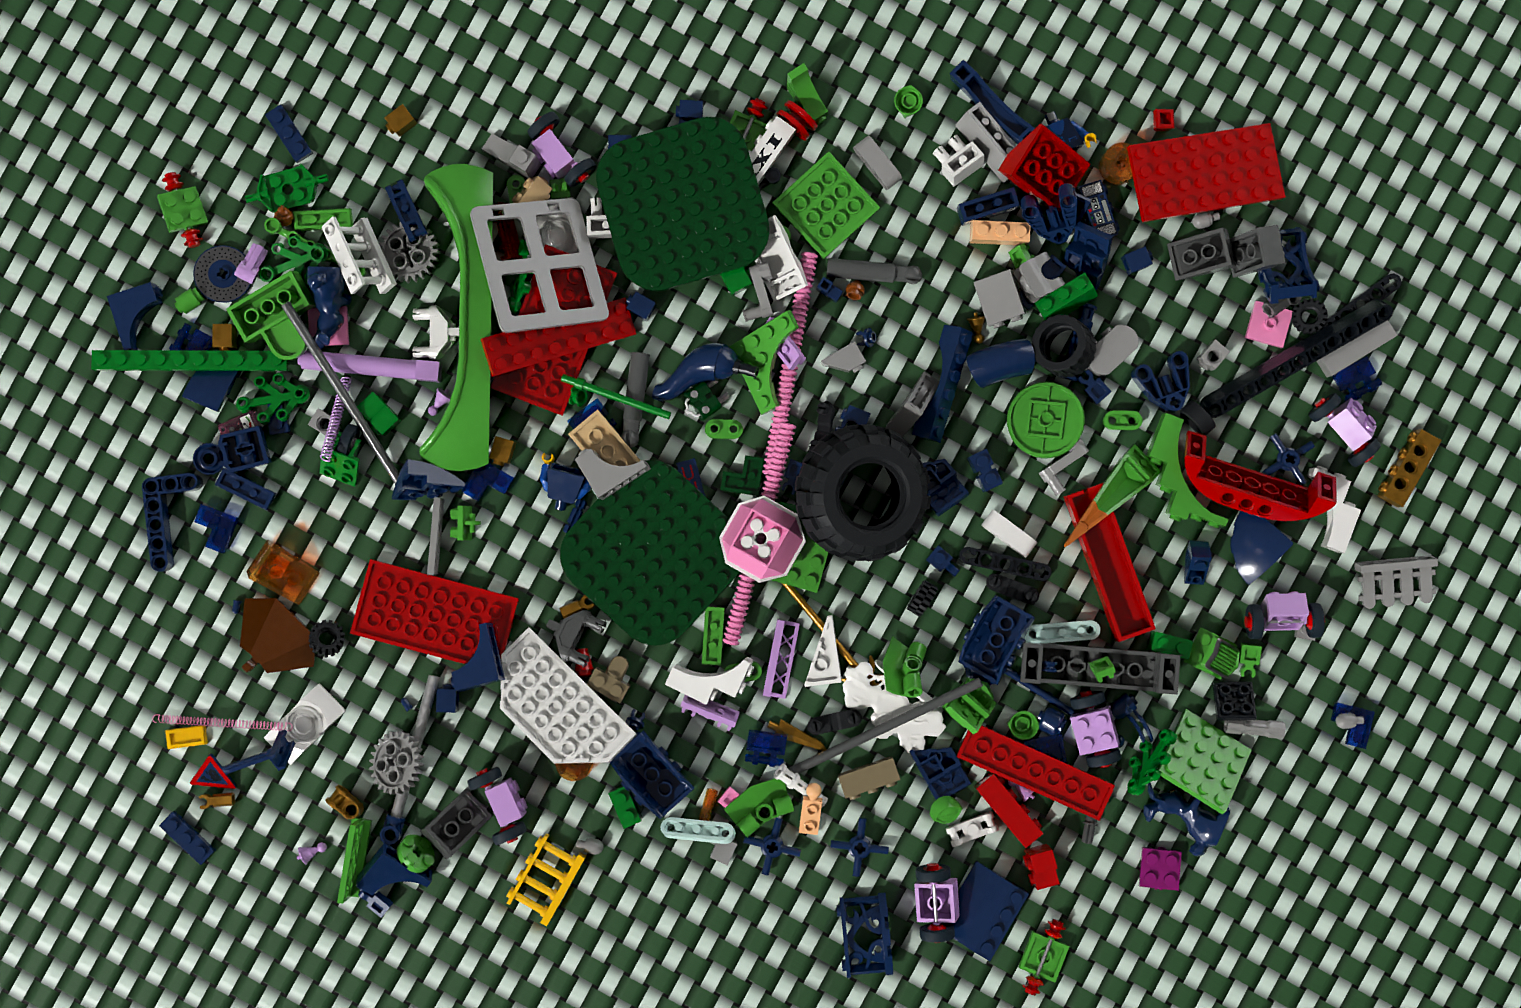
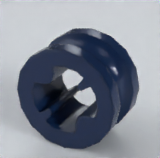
M1042 661L1041 671L1057 672L1055 666L1058 662Z

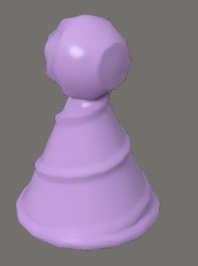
M437 388L434 406H430L428 409L430 415L438 414V408L450 401L451 396L448 394L450 390L446 389L444 391Z
M1008 780L1009 786H1015L1023 802L1027 801L1029 797L1034 799L1035 796L1032 794L1034 791Z
M321 842L317 847H298L299 855L297 859H301L307 865L318 851L321 853L326 851V843Z

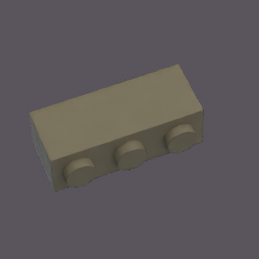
M892 756L837 774L845 798H850V800L861 797L860 794L867 791L868 794L879 791L878 787L884 785L886 787L894 786L900 780Z

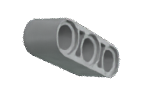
M869 135L853 147L857 156L886 190L902 179L900 172Z

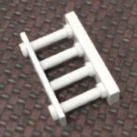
M331 217L322 226V230L351 294H355L365 284H376L379 293L386 294L397 284L368 218H361L352 227H340L336 217ZM343 234L354 235L357 243H347ZM351 251H361L365 260H355ZM359 268H369L372 277H362Z

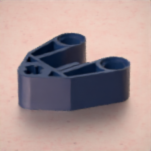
M1069 183L1061 185L1058 189L1063 215L1061 217L1057 207L1049 206V209H1046L1049 220L1046 221L1038 199L1034 195H1026L1020 201L1022 216L1039 236L1056 244L1066 242L1076 225L1077 196L1074 185Z
M1182 351L1174 352L1167 358L1170 376L1177 392H1175L1169 374L1158 378L1163 396L1152 369L1148 365H1139L1131 373L1133 381L1147 399L1167 412H1175L1183 407L1190 388L1188 356ZM1175 356L1181 358L1180 365L1174 363L1173 359ZM1139 369L1145 371L1146 376L1144 379L1138 376ZM1176 400L1177 404L1171 406L1170 402Z

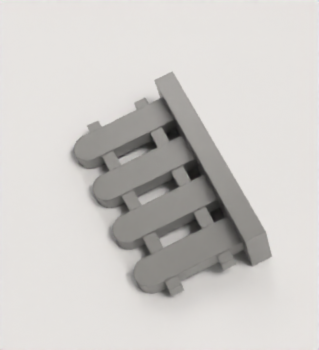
M1431 555L1354 562L1355 570L1361 573V576H1357L1358 582H1361L1362 595L1358 596V600L1362 601L1363 606L1368 609H1372L1378 599H1381L1384 606L1391 607L1395 603V598L1400 597L1403 604L1411 605L1414 601V596H1419V599L1424 603H1430L1433 599V594H1436V589H1432V575H1436L1432 567L1438 566V559ZM1393 570H1399V573H1393ZM1418 576L1419 590H1413V577ZM1399 578L1400 592H1394V579ZM1375 580H1380V594H1375Z

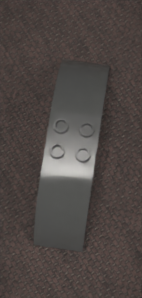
M1023 643L1020 682L1142 690L1178 695L1180 655L1063 644ZM1107 656L1114 665L1116 673H1114V678L1111 679L1109 676L1102 677L1103 682L1099 683L1089 663ZM1042 661L1058 662L1055 666L1057 672L1041 671Z

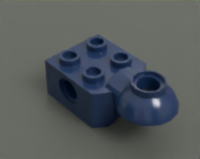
M262 426L220 435L218 445L213 443L202 444L193 454L195 468L206 475L219 472L223 466L230 473H235L272 463ZM211 453L214 456L212 464H208L205 461L207 454Z

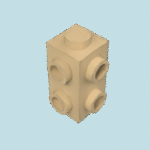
M529 177L523 184V190L518 192L512 198L513 203L548 200L552 188L543 177Z

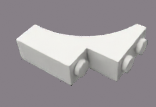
M1321 466L1309 468L1307 476L1311 480L1314 479L1317 472L1336 477L1337 503L1327 511V528L1321 547L1337 553H1345L1361 512L1360 509L1355 508V504L1347 501L1344 502L1351 481L1346 480V476L1335 473L1333 475L1328 473V469Z
M746 657L737 666L718 673L695 672L676 664L672 667L665 685L706 705L716 698L718 691L715 689L735 698L739 693H743L747 685L744 681L747 676H751L754 670V666H752L754 660Z

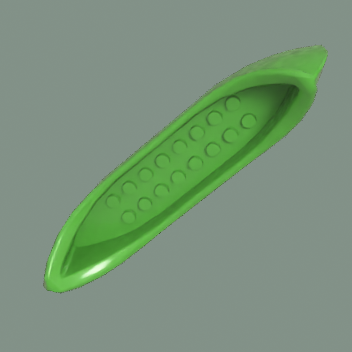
M452 164L427 174L424 178V183L444 213L452 230L458 251L460 267L459 360L456 383L449 405L441 421L420 447L419 452L424 460L437 467L452 471H465L489 464L490 369L480 339L491 336V293L470 212L477 206L493 205V172L468 164ZM487 221L490 236L492 239L493 221Z

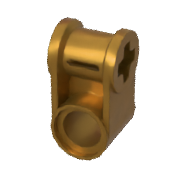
M337 784L334 793L326 798V803L347 819L359 817L364 811L362 802L355 798L345 787ZM350 805H354L356 807V814H352L350 812Z

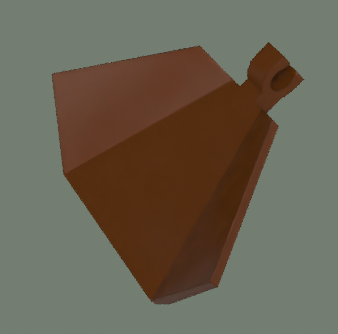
M245 598L240 647L252 656L241 667L246 673L251 672L258 663L261 664L266 673L314 667L316 653L312 652L313 648L310 649L309 647L310 631L277 598Z

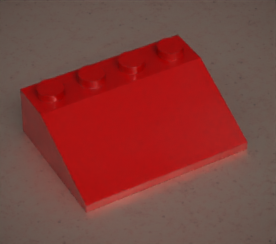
M1039 124L1007 154L998 171L1028 195H1034L1038 202L1046 209H1049V206L1057 207L1060 213L1059 187L1069 183L1076 188L1090 163L1047 127Z

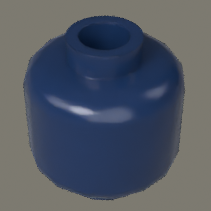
M1051 707L1047 708L1045 712L1041 710L1037 717L1039 729L1051 736H1055L1057 733L1061 734L1067 722L1063 713Z

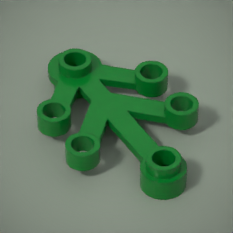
M291 236L288 239L290 247H298L308 252L305 255H300L286 249L282 243H275L272 245L271 251L275 255L280 254L291 260L275 267H262L259 270V277L262 281L269 282L274 280L277 274L294 268V271L299 272L301 275L306 262L311 261L310 266H319L320 262H324L328 258L327 247L321 243L310 245L301 241L298 236ZM293 238L297 240L296 245L292 243ZM276 245L280 247V252L276 251ZM318 249L322 252L321 256L317 254ZM268 270L272 273L271 277L267 275ZM305 273V275H304V281H305L306 283H307V273Z
M521 240L518 248V255H521L522 259L527 258L528 255L530 256L525 240ZM533 273L515 274V281H512L510 285L511 297L508 298L512 315L520 311V299L523 293L528 294L531 288V282L525 281L528 274Z
M276 373L273 376V382L289 391L288 393H281L268 384L264 377L258 376L254 379V385L258 389H263L269 393L270 396L253 399L240 397L236 401V408L241 413H249L255 406L271 404L265 412H260L257 415V420L262 425H266L270 422V418L284 401H290L284 409H279L276 412V417L284 422L289 419L290 413L298 404H304L309 400L310 391L304 385L294 386L286 380L283 374ZM278 377H282L280 382L276 381ZM260 380H263V383L261 385H258V382ZM299 392H303L301 396H297ZM243 401H246L244 406H240ZM285 413V416L280 418V414ZM263 416H266V419L264 421H261V418Z
M1164 729L1160 732V742L1151 756L1152 744L1147 740L1144 743H1140L1139 749L1143 751V762L1136 756L1129 760V766L1133 770L1132 779L1127 784V791L1131 795L1138 796L1142 794L1146 784L1157 781L1160 778L1161 772L1156 768L1161 765H1167L1171 761V755L1166 751L1162 752L1165 746L1173 745L1176 742L1177 734L1172 730Z

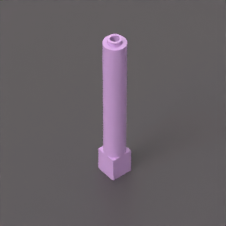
M306 350L298 358V365H301V369L322 371L309 350ZM322 352L334 372L441 383L443 366L441 362Z

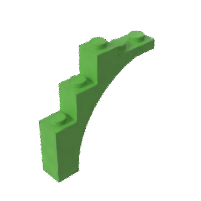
M1168 413L1162 414L1146 456L1154 464L1161 465L1163 463L1161 473L1155 485L1159 486V490L1170 494L1171 491L1173 492L1165 513L1170 515V519L1177 522L1187 520L1188 516L1191 515V519L1199 522L1205 520L1213 528L1226 527L1229 519L1211 513L1202 506L1191 493L1183 478L1178 458V441L1184 419Z

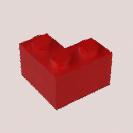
M1047 844L1024 849L1026 855L1023 856L1025 866L1031 872V874H1028L1031 886L1034 885L1037 890L1060 884L1056 872L1058 868L1054 853Z

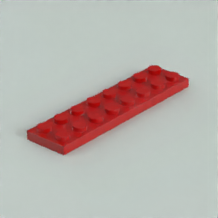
M626 298L607 303L609 316L604 321L512 333L502 332L480 339L492 377L636 335L630 311L626 308Z
M983 725L975 734H972L969 730L967 731L956 755L960 759L1100 821L1115 787L1114 784Z

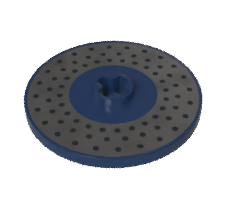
M223 245L204 251L197 259L193 271L194 281L198 290L206 298L219 303H229L241 298L249 290L251 284L235 276L234 273L239 263L246 256L236 248ZM220 270L228 272V274H226L225 279H223L221 276L218 277V275L221 274Z

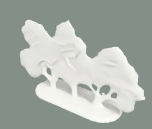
M875 660L877 668L884 673L883 662ZM860 662L856 668H846L844 673L846 681L843 683V692L845 693L846 707L857 710L872 707L874 713L871 715V721L875 727L933 699L923 691L917 697L920 700L911 704L907 697L888 692L886 688L882 690L881 686L883 684L885 686L884 675H874L873 668L868 662ZM868 675H872V676H873V677L870 678V679L867 678ZM877 679L878 682L882 680L877 686L870 685V682ZM931 711L875 738L888 739L893 733H897L900 745L909 753L910 750H924V736L938 737L944 731L946 725L943 723L942 713Z

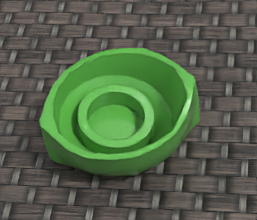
M909 85L898 90L894 97L896 109L906 119L920 110L923 98L915 87Z
M1028 711L1017 712L1007 722L1011 733L1021 740L1032 738L1039 729L1037 718Z
M943 796L932 804L929 814L933 821L947 824L956 820L963 808L953 797Z

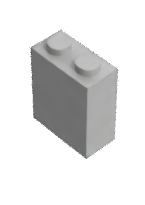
M1009 269L973 282L989 327L993 326L995 329L1004 326L1005 321L1012 320V322L1023 319L1022 315H1025L1026 311L1012 270Z

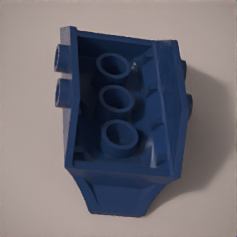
M995 595L982 610L981 614L978 613L975 616L972 630H968L964 636L965 642L958 662L964 666L966 677L970 679L979 677L981 681H985L989 685H998L1008 666L1011 667L1016 660L1014 655L1017 650H1021L1023 643L1026 642L1024 638L1035 617Z
M643 730L642 732H635L637 735L610 764L622 779V786L627 791L631 789L635 794L634 799L641 806L644 804L661 819L695 788L680 772L682 770L680 765L675 760L671 762L667 757L669 753L662 746L659 748Z

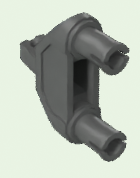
M583 610L560 620L559 623L549 619L546 627L555 631L553 635L556 637L561 659L565 662L572 661L585 668L587 666L585 661L589 662L590 657L575 650L583 631L588 626L602 633L605 630L602 626L606 627L607 622L592 616L590 611Z

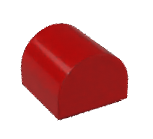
M1174 109L1153 110L1154 131L1174 129Z

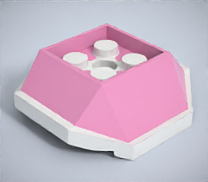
M766 496L738 503L719 537L725 563L759 583L787 576L806 543L798 514ZM759 534L766 535L767 539L764 544L757 543L756 539Z

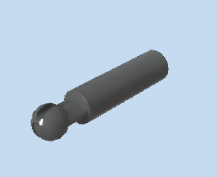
M828 258L826 277L889 283L898 281L917 284L922 279V271L914 265L906 267L896 266L892 263Z
M631 352L626 396L644 402L650 354ZM625 404L621 438L630 448H633L639 442L638 435L643 410Z

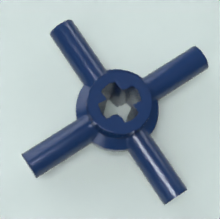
M1277 433L1271 435L1270 438L1279 451L1276 458L1277 462L1263 470L1262 473L1270 476L1279 469L1291 471L1300 485L1305 484L1307 481L1299 470L1298 465L1300 463V456L1315 447L1313 442L1309 441L1295 450L1293 448H1286ZM1287 456H1290L1291 460L1287 463L1285 459H1287Z
M780 817L775 818L772 833L765 836L763 840L750 836L748 838L744 837L743 843L761 847L762 853L766 856L762 869V874L769 875L773 858L778 857L781 853L800 857L801 849L784 845L779 837L783 818ZM772 842H775L777 848L774 847L773 850H769L767 844L771 845Z
M859 818L857 836H854L849 842L831 840L830 848L846 849L854 857L852 876L860 877L862 859L867 857L870 852L888 854L889 851L888 846L871 845L870 841L865 837L866 818ZM858 843H862L864 849L861 848V851H857L855 845L858 846Z

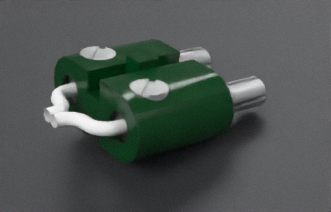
M718 381L700 382L684 393L686 398V409L684 411L687 415L692 414L694 417H699L704 421L721 409V403L730 396L725 392L716 398L711 393L710 388L718 383ZM688 403L691 405V407L693 406V408L695 409L694 411L696 412V414H695L694 412H692V411H688V410H689V405H688Z

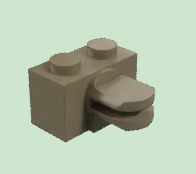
M616 656L611 660L605 671L596 667L587 685L612 700L621 703L631 686L623 681V677L629 667L628 660L623 656Z

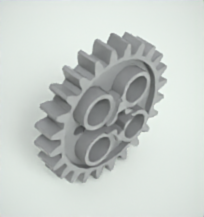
M401 222L400 227H396L393 224V231L387 229L386 231L389 235H382L381 237L385 241L379 242V245L383 247L382 252L394 278L398 277L400 282H403L405 278V281L410 283L411 278L418 282V276L425 279V272L431 274L429 268H436L432 263L433 261H439L435 255L440 254V251L435 249L440 245L434 242L437 237L431 235L432 231L427 229L428 234L419 236V241L416 244H412L408 237H406V242L404 241V237L407 234ZM416 225L412 227L411 230L413 231L417 229L418 226ZM401 242L400 247L394 249L395 244ZM423 255L422 261L417 262V257ZM405 260V264L402 267H398L399 262Z
M401 731L390 732V734H384V739H378L380 745H374L376 752H371L374 759L369 760V762L373 763L369 770H374L371 777L376 778L374 784H379L378 789L383 790V793L397 795L409 792V787H415L413 781H419L417 775L423 773L419 770L420 767L424 766L423 763H420L424 756L419 754L423 749L417 748L420 742L414 741L415 737L410 736V733Z

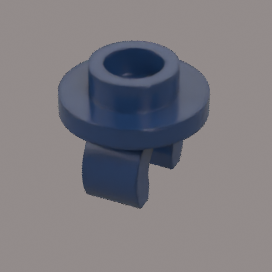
M866 328L864 332L858 331L856 333L858 336H863V341L858 342V346L872 347L876 342V334L871 328Z
M633 709L630 717H627L626 723L632 730L643 729L645 713L643 712L642 716L637 718L635 717L636 710Z

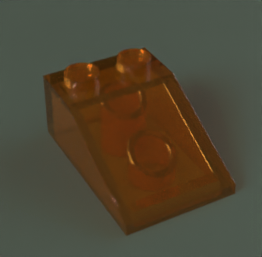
M266 540L246 571L249 579L298 605L320 574V572L269 540Z

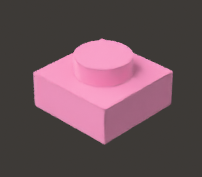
M729 786L718 799V803L726 807L740 794Z

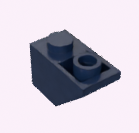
M1189 540L1185 555L1184 584L1204 585L1212 559L1209 542Z

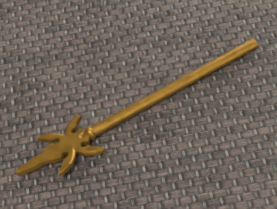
M781 583L816 626L823 631L825 623L795 587ZM836 638L838 652L852 668H856L859 664ZM870 655L869 664L872 666L874 674L875 663L873 657ZM872 675L867 676L868 679L873 677ZM873 680L870 682V685L877 686L879 683Z

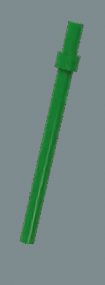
M565 374L562 375L561 381L575 386L574 388L581 391L584 389L665 419H670L671 412L590 384L585 379L579 377L576 379Z

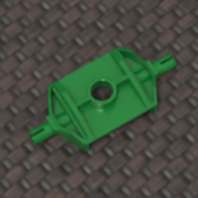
M302 164L295 168L265 176L261 174L257 192L245 195V200L247 204L258 200L272 213H275L281 205L290 209L312 203L316 197L318 184L329 182L328 175L326 173L320 176H313ZM287 185H292L293 192L286 195L284 188Z

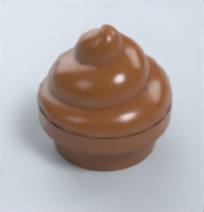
M283 205L274 214V218L279 220L282 226L292 224L293 213Z
M855 280L847 285L846 296L852 300L861 299L865 290L859 280Z

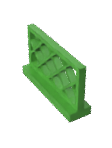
M356 817L351 821L337 903L343 904L350 897H359L358 894L361 890L356 887L357 876L365 867L372 820Z

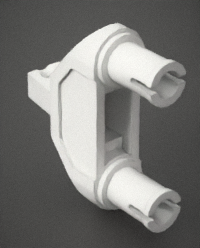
M437 305L424 309L414 308L413 313L420 314L413 315L415 321L430 320V345L428 347L414 346L412 351L420 353H412L414 359L430 358L432 361H437L451 348L454 341H456V337H459V328H456V324Z

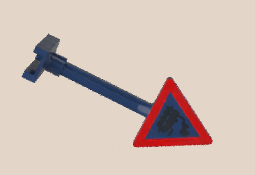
M282 730L278 732L272 748L226 766H222L214 755L210 753L191 779L190 784L235 789L237 784L229 776V773L270 759L278 771L285 769L296 743L294 741L288 742L285 738L287 731Z

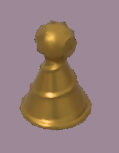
M976 312L974 317L968 318L967 321L976 334L974 341L980 344L984 341L981 331L985 316H978Z

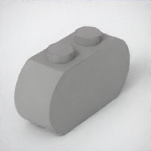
M1116 325L1112 329L1110 326L1101 333L1103 337L1098 342L1096 340L1095 358L1087 370H1090L1095 376H1106L1138 348L1139 341L1136 332L1131 327Z

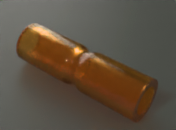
M707 788L698 820L710 821L718 794L717 790Z

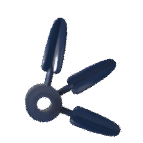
M1125 693L1111 703V712L1117 721L1120 718L1128 717L1137 729L1142 743H1144L1145 736L1134 717L1130 715L1133 712L1145 728L1150 743L1153 742V736L1147 723L1136 711L1138 709L1136 707L1138 702L1132 694L1128 696Z

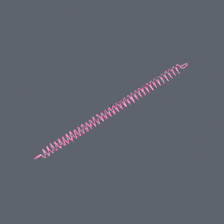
M236 719V720H235V727H236V728H239V727L236 726V725H237V719ZM271 721V723H270V729H271V730H274V729H272V721Z

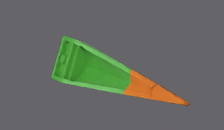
M1135 444L1118 460L1065 542L1064 547L1070 545L1148 486L1161 473L1156 465L1150 462V459Z

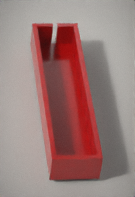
M1104 483L1063 496L1074 528ZM1113 511L1078 539L1114 640L1121 642L1156 628Z

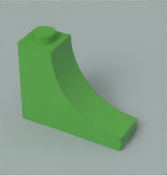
M803 63L787 74V90L797 105L804 109L817 125H820L827 119L828 110L816 92L810 79L808 68Z

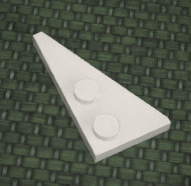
M833 615L827 616L805 681V687L842 682Z

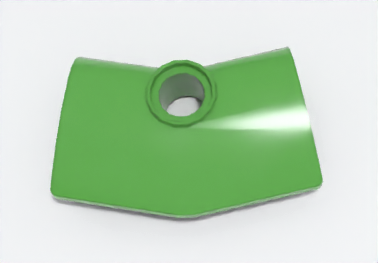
M892 636L883 659L885 688L888 692L911 698L922 694L919 671L927 651L924 644L913 642L908 648Z
M775 778L750 786L724 808L725 812L747 838L766 821L794 812L785 783ZM762 807L768 808L769 812L766 817H760L759 815Z

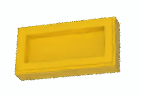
M205 725L165 730L168 749L208 744Z

